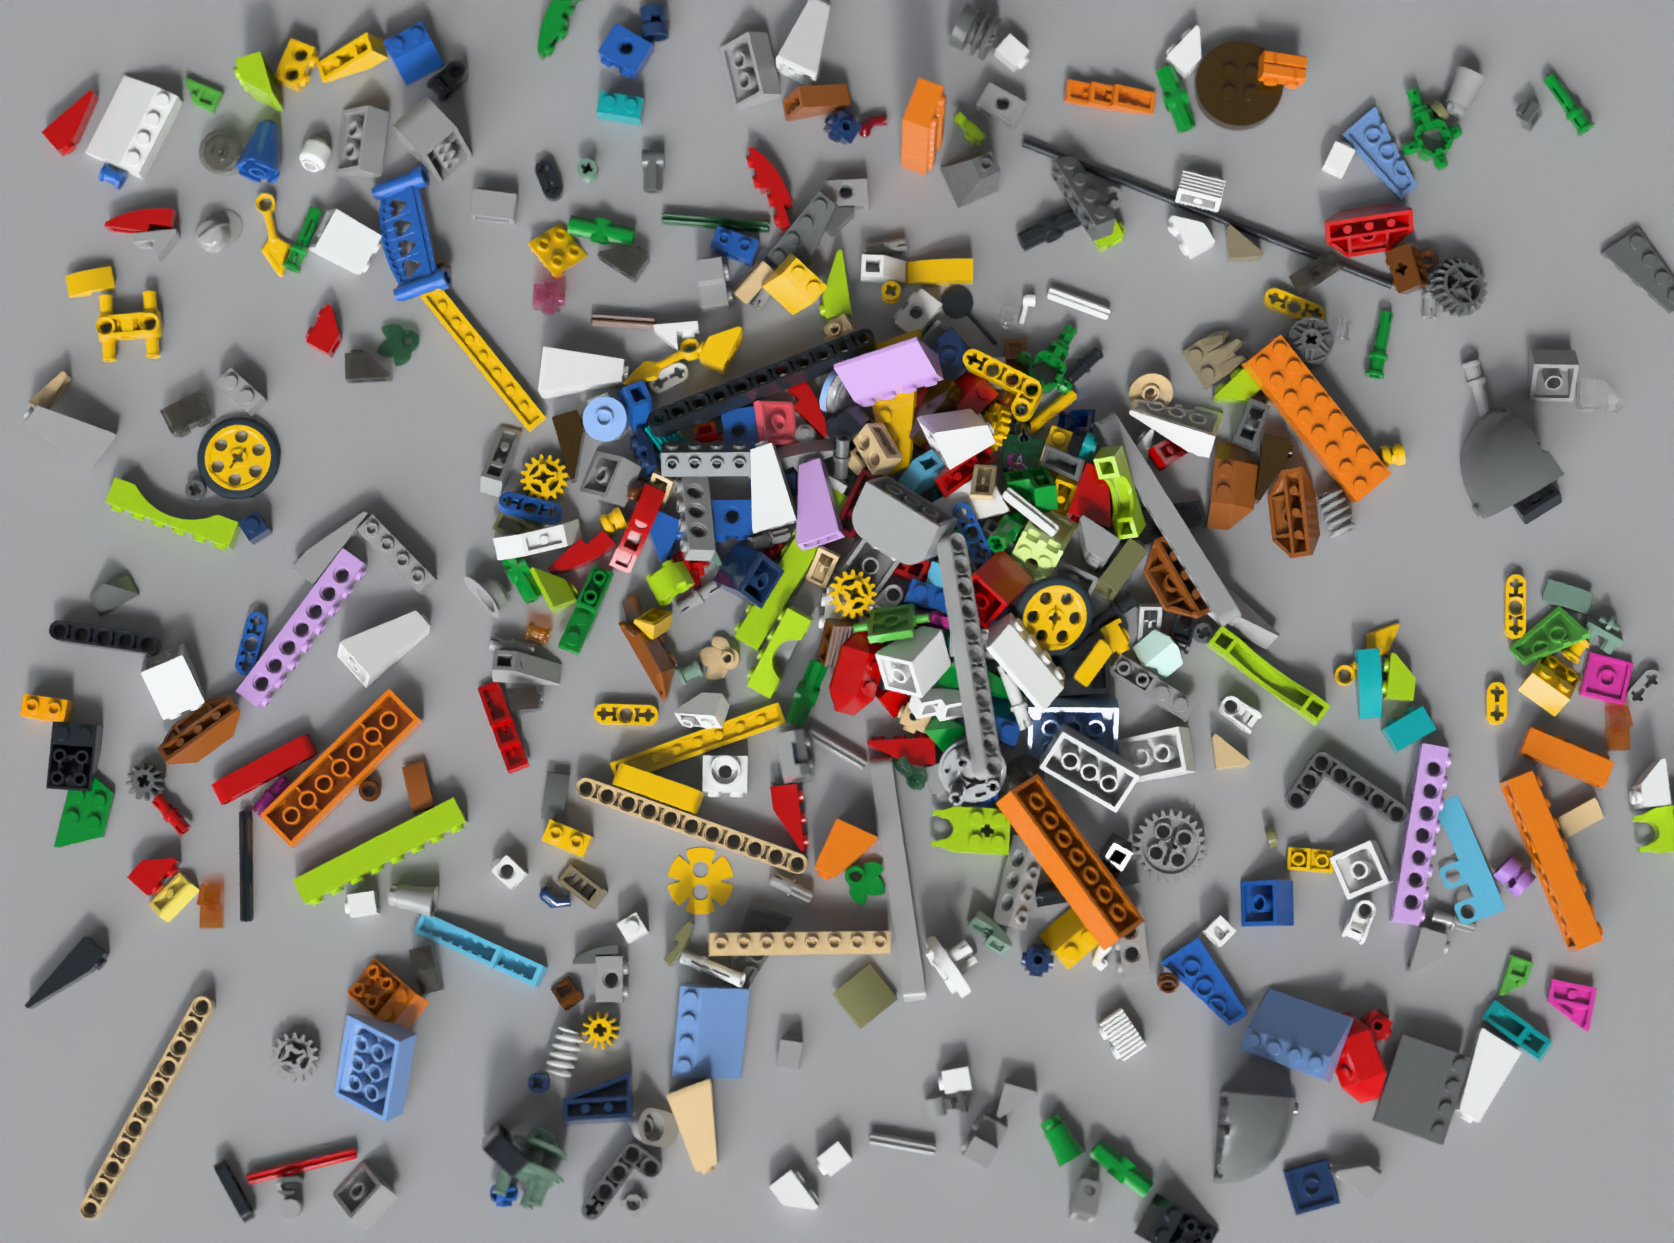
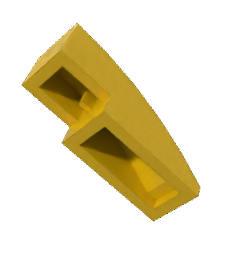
M934 259L907 262L906 285L950 286V284H973V259Z

